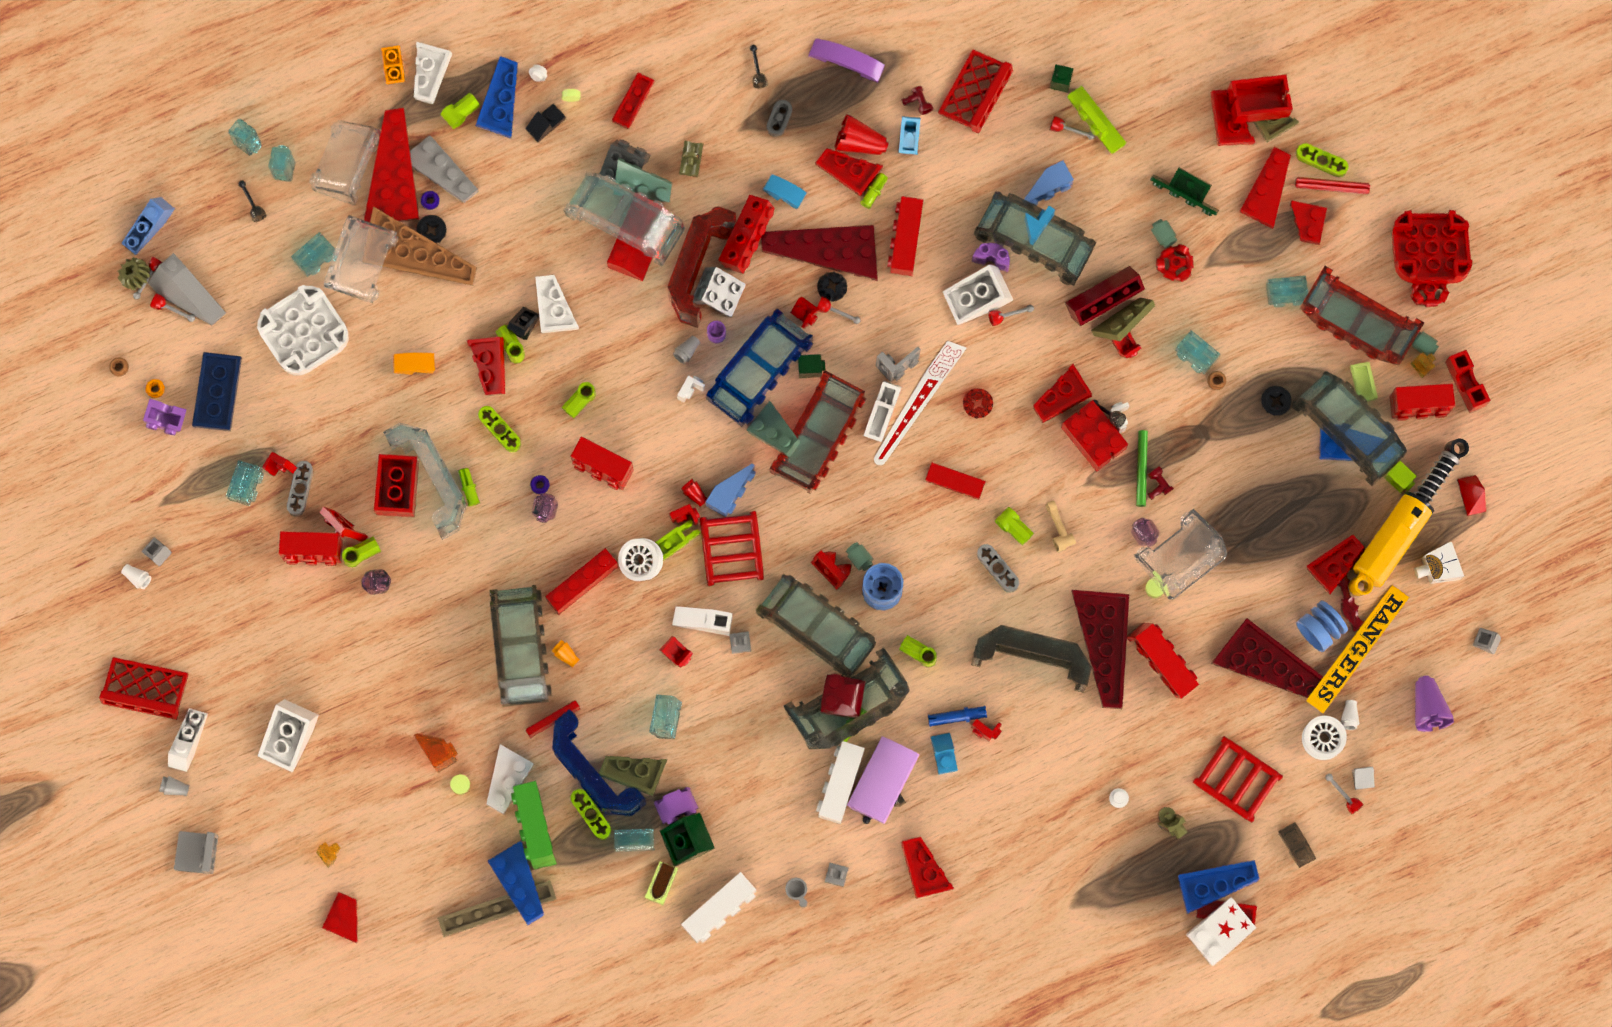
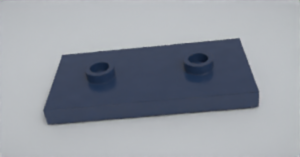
M203 352L192 422L193 427L231 431L242 362L241 356Z

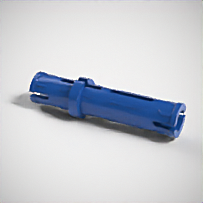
M985 705L969 709L964 707L963 710L928 715L930 727L966 721L967 723L970 720L987 718Z

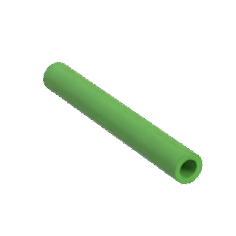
M1146 430L1138 431L1136 506L1138 507L1146 506L1148 431Z

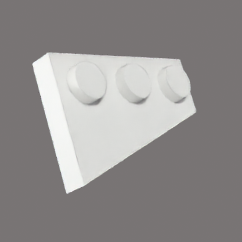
M500 744L486 804L504 814L512 802L511 793H514L513 786L523 783L534 764Z

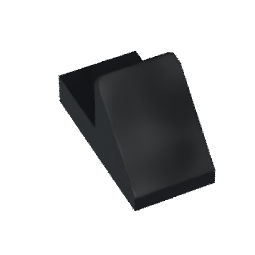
M553 103L543 113L538 111L525 129L539 142L566 120V117Z
M523 307L509 322L507 329L513 331L516 336L527 340L539 319V314Z

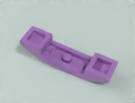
M815 39L809 56L825 63L829 61L861 73L862 77L877 83L885 67L884 64L864 53L822 39Z

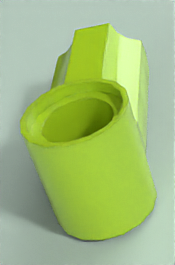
M468 93L457 103L450 104L444 108L441 116L452 129H455L465 121L468 115L479 108L480 104L471 93Z
M508 325L499 327L495 332L498 337H504V349L509 360L512 363H521L525 358V353L516 334L507 329ZM513 350H520L518 355L511 354Z
M589 382L581 383L578 390L561 408L570 417L575 419L585 406L595 399L596 391L594 386ZM585 388L592 390L589 396L582 395V391Z
M1007 507L995 519L996 524L1003 531L1011 534L1021 545H1024L1034 534L1010 507Z
M371 537L353 547L344 549L342 558L346 566L353 568L359 565L360 562L380 553L381 550L375 538ZM354 553L356 554V559L348 561L346 559L347 555Z
M909 635L903 640L899 648L900 651L919 661L925 667H932L936 664L937 654L933 648L925 646ZM931 653L934 657L931 661H925L923 659L924 654Z

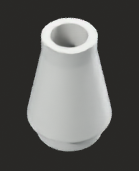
M126 564L121 571L136 588L145 589L151 581V576H149L148 572L132 567L129 564Z
M1354 700L1345 701L1340 722L1346 730H1356L1357 725L1360 724L1357 701Z

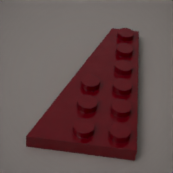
M874 225L768 231L761 237L763 253L783 258L787 257L799 262H807L815 266L854 274V276H862L878 281Z
M1071 590L1102 708L1122 709L1130 594Z
M1248 618L1245 619L1211 663L1305 698L1311 695L1323 678L1322 675Z

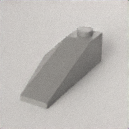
M174 253L158 266L148 282L154 291L162 295L165 300L186 310L211 326L226 314Z

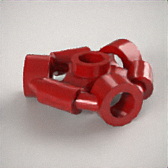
M1185 245L1169 246L1161 252L1159 258H1156L1157 271H1160L1163 277L1171 281L1179 280L1184 282L1192 275L1191 271L1194 268L1193 256L1190 255L1189 248ZM1174 252H1176L1177 254H1179V255H1181V256H1186V257H1185L1184 259H1183V258H1180V257L1176 256V255L1174 254ZM1164 258L1168 259L1169 268L1166 270ZM1182 267H1185L1186 270H1184L1177 276L1176 271Z
M1412 284L1411 299L1416 305H1425V308L1438 307V304L1445 303L1450 293L1446 287L1448 284ZM1437 289H1442L1439 298L1436 299L1435 293ZM1418 290H1421L1425 294V300Z

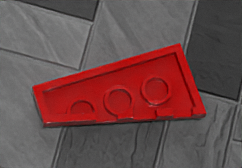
M1276 147L1273 148L1240 210L1241 213L1272 229L1275 225L1291 158L1290 154Z

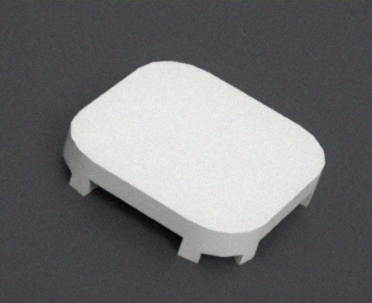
M305 285L298 287V290L269 309L266 310L265 308L260 313L261 315L258 319L257 329L280 366L287 373L294 376L309 373L340 353L349 341V333L345 323L319 287Z

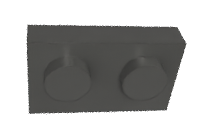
M616 140L609 148L599 177L615 185L618 157L642 169L643 165L649 161L651 155L646 153L647 151L643 148L630 146V143L625 140Z

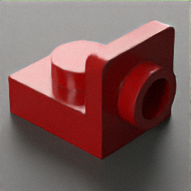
M801 296L790 313L803 322L801 327L805 329L809 325H814L818 319L816 315L820 309Z
M271 452L262 466L272 476H275L279 470L283 473L288 471L294 474L297 469L289 460L274 452Z
M691 504L669 513L672 523L677 522L678 524L686 521L688 516H691L694 525H697L698 518H700L696 507L692 508Z

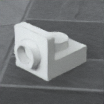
M688 376L677 395V399L683 403L686 399H690L695 390L693 387L703 392L705 389L704 381L696 376H693V378Z
M1122 402L1116 403L1110 410V412L1118 414V419L1112 420L1119 433L1124 432L1127 428V418L1124 414L1121 415V412L1128 410V402L1124 404Z

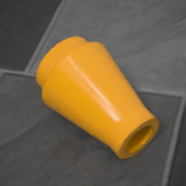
M561 640L551 650L554 653L553 656L565 662L571 668L580 660L567 641Z

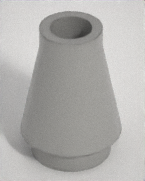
M691 336L675 348L674 357L683 364L686 361L689 362L700 341L695 336Z
M163 776L159 792H163V795L187 796L190 785L170 776Z

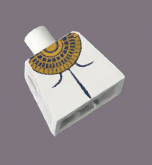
M1452 542L1424 555L1421 558L1423 565L1414 568L1416 577L1419 579L1427 576L1430 584L1457 581L1464 577Z

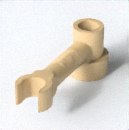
M1053 500L1045 506L1060 535L1053 538L1054 547L1059 553L1066 550V547L1076 544L1072 533L1067 534L1058 514L1056 503Z

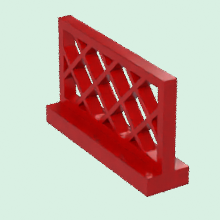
M973 49L938 113L971 128L973 132L979 134L1013 73L1012 64L1006 61L1003 63ZM976 56L982 59L983 64L973 67L971 62ZM997 65L999 69L997 72L989 74L987 67ZM985 68L987 75L977 78L974 71ZM972 72L975 79L964 83V75ZM989 79L990 86L981 90L978 82ZM976 83L979 91L968 94L966 87ZM964 88L966 95L955 98V91ZM980 95L981 102L972 106L970 98ZM968 99L970 107L959 110L957 102ZM955 103L957 111L952 113L945 111L948 105ZM972 111L973 116L969 122L962 119L961 114Z
M113 657L99 699L101 704L177 720L178 710L189 674ZM116 663L125 665L127 669L119 675L114 671ZM141 668L146 674L136 679L132 671ZM156 672L162 673L165 678L154 683L151 675ZM130 673L134 681L123 686L120 678ZM175 676L183 677L181 684L173 687L170 679ZM148 677L153 685L142 690L139 682ZM118 680L122 688L115 692L109 691L110 684ZM167 681L172 689L161 694L157 687ZM136 684L141 692L134 696L129 695L127 689ZM155 688L160 696L153 700L148 699L145 694ZM174 692L177 696L175 704L167 703L164 697Z

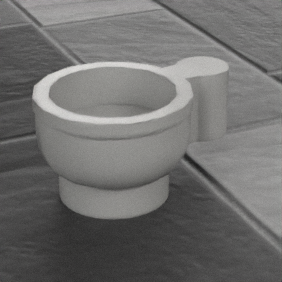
M800 878L789 880L785 888L786 894L789 898L798 900L800 907L805 908L807 906V901L804 899L807 893L806 883Z

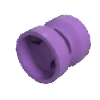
M712 321L707 327V337L712 343H721L726 337L725 325L720 321Z

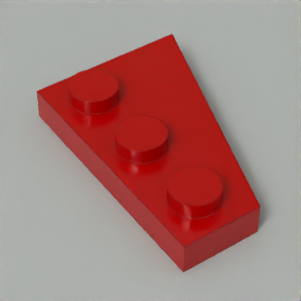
M1212 90L1210 94L1218 146L1254 144L1256 141L1251 136L1247 123H1233L1231 112L1233 104H1230L1228 90Z
M826 148L815 162V165L860 197L883 168V165L869 163L867 160L850 157L848 154Z
M504 337L467 340L468 346L471 347L473 352V360L479 370L478 375L485 395L505 394Z
M1072 364L1063 376L1061 375L1057 382L1033 405V409L1042 423L1092 397V393L1074 364Z
M1351 535L1308 564L1307 570L1331 594L1361 557L1365 547L1354 535Z
M921 837L901 842L916 899L954 890L953 885L949 883L944 875L945 873L938 866L933 858L934 856Z

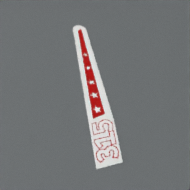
M950 341L946 342L926 370L876 453L874 462L877 465H883L964 353L966 347Z

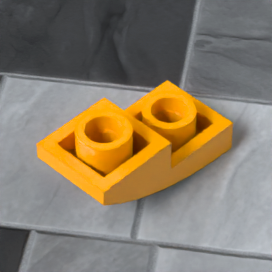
M400 45L381 48L386 85L405 82Z
M434 353L394 354V373L412 375L414 372L433 374L435 371Z

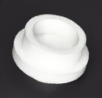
M534 65L530 68L529 75L534 81L546 80L547 70L543 66Z
M1117 788L1110 793L1109 801L1112 806L1122 808L1128 803L1129 796L1124 789Z

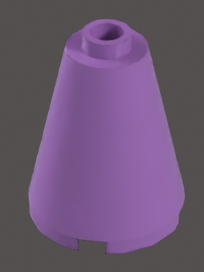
M1430 676L1418 678V681L1415 683V726L1417 730L1430 732L1433 731L1432 727L1438 726L1440 730L1453 724L1454 716L1435 679L1430 678Z

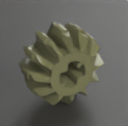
M135 257L131 260L126 259V263L121 264L122 269L118 270L119 281L125 288L136 290L137 287L142 289V284L147 283L146 279L151 277L149 274L151 269L147 266L146 262Z

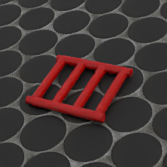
M756 511L749 512V515L714 519L700 518L706 580L709 587L719 582L754 578L761 581L764 580ZM750 522L751 533L709 538L708 527ZM753 542L754 552L711 556V545ZM755 560L756 571L714 575L712 564Z
M1223 736L1221 739L1222 744L1199 778L1196 777L1193 783L1252 823L1255 818L1254 814L1277 780L1280 781L1283 775L1232 740ZM1230 748L1238 755L1214 789L1205 782L1226 750ZM1246 759L1254 767L1230 800L1222 794V791L1243 760ZM1260 770L1270 775V778L1248 811H1246L1238 803Z

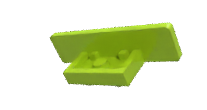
M1080 86L1067 96L1068 100L1078 111L1080 118L1086 121L1090 126L1091 132L1095 136L1097 135L1111 154L1126 145V141L1083 86Z

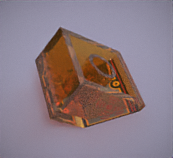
M419 733L414 735L437 773L458 761L455 757L458 753L451 742L446 743L444 739Z

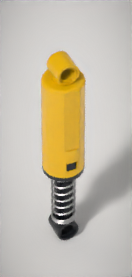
M1458 438L1449 441L1445 445L1444 451L1439 455V461L1434 462L1435 467L1430 468L1431 473L1426 474L1427 479H1423L1422 485L1417 487L1418 491L1413 493L1405 492L1354 565L1353 570L1357 577L1353 578L1349 583V590L1353 595H1367L1372 591L1373 586L1380 588L1385 583L1433 514L1434 508L1429 504V501L1432 502L1433 495H1437L1436 491L1442 489L1440 485L1446 483L1445 478L1450 477L1449 473L1454 471V465H1459L1460 458L1468 454L1469 445L1466 440ZM1455 444L1459 447V453H1456L1454 450ZM1359 581L1364 584L1363 591L1358 588Z

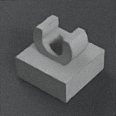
M749 631L729 634L732 654L751 652Z
M829 863L825 883L844 887L848 867Z

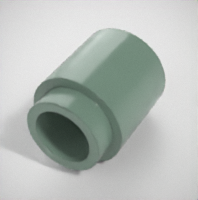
M1160 219L1152 225L1151 231L1161 246L1163 245L1164 248H1168L1177 242V235L1167 220L1163 221Z
M1418 330L1409 342L1413 345L1414 349L1427 357L1429 354L1433 356L1439 347L1436 345L1438 342L1436 339Z
M856 542L846 550L847 557L859 571H866L873 565L872 561L874 558L862 544L860 545Z

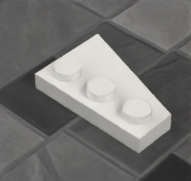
M416 42L417 57L414 98L433 104L452 53L445 49Z
M555 275L535 277L541 333L578 330L577 322L573 317Z

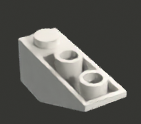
M676 606L672 626L729 636L733 615L729 612L712 609Z
M188 709L169 750L168 767L187 772L194 757L208 715L207 713Z

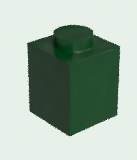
M1055 64L1050 89L1068 93L1074 68Z
M821 354L798 355L799 379L822 377V371H826L825 360H821Z

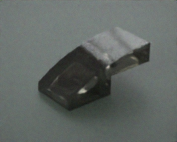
M1296 822L1278 831L1279 836L1289 849V854L1299 868L1316 859Z

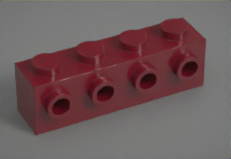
M1128 266L1068 300L1065 304L1071 318L1082 326L1145 290L1140 275L1131 266Z

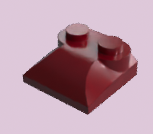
M827 674L821 702V714L860 719L866 681L842 677L839 674Z

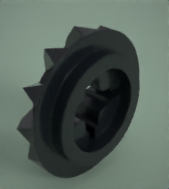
M425 216L417 224L416 232L435 243H441V240L446 237V224L438 216ZM427 225L431 226V228L436 227V236L432 233L427 234L429 231Z
M835 271L826 272L817 283L818 293L821 297L823 296L831 302L838 301L847 292V281L842 274H838ZM829 280L833 284H838L837 286H835L836 293H834V290H832L831 288H827L829 286Z
M1272 386L1264 391L1261 403L1266 413L1277 416L1283 415L1290 409L1292 398L1285 388ZM1281 395L1279 400L1281 405L1276 404L1272 407L1273 400L1271 398L1276 399Z

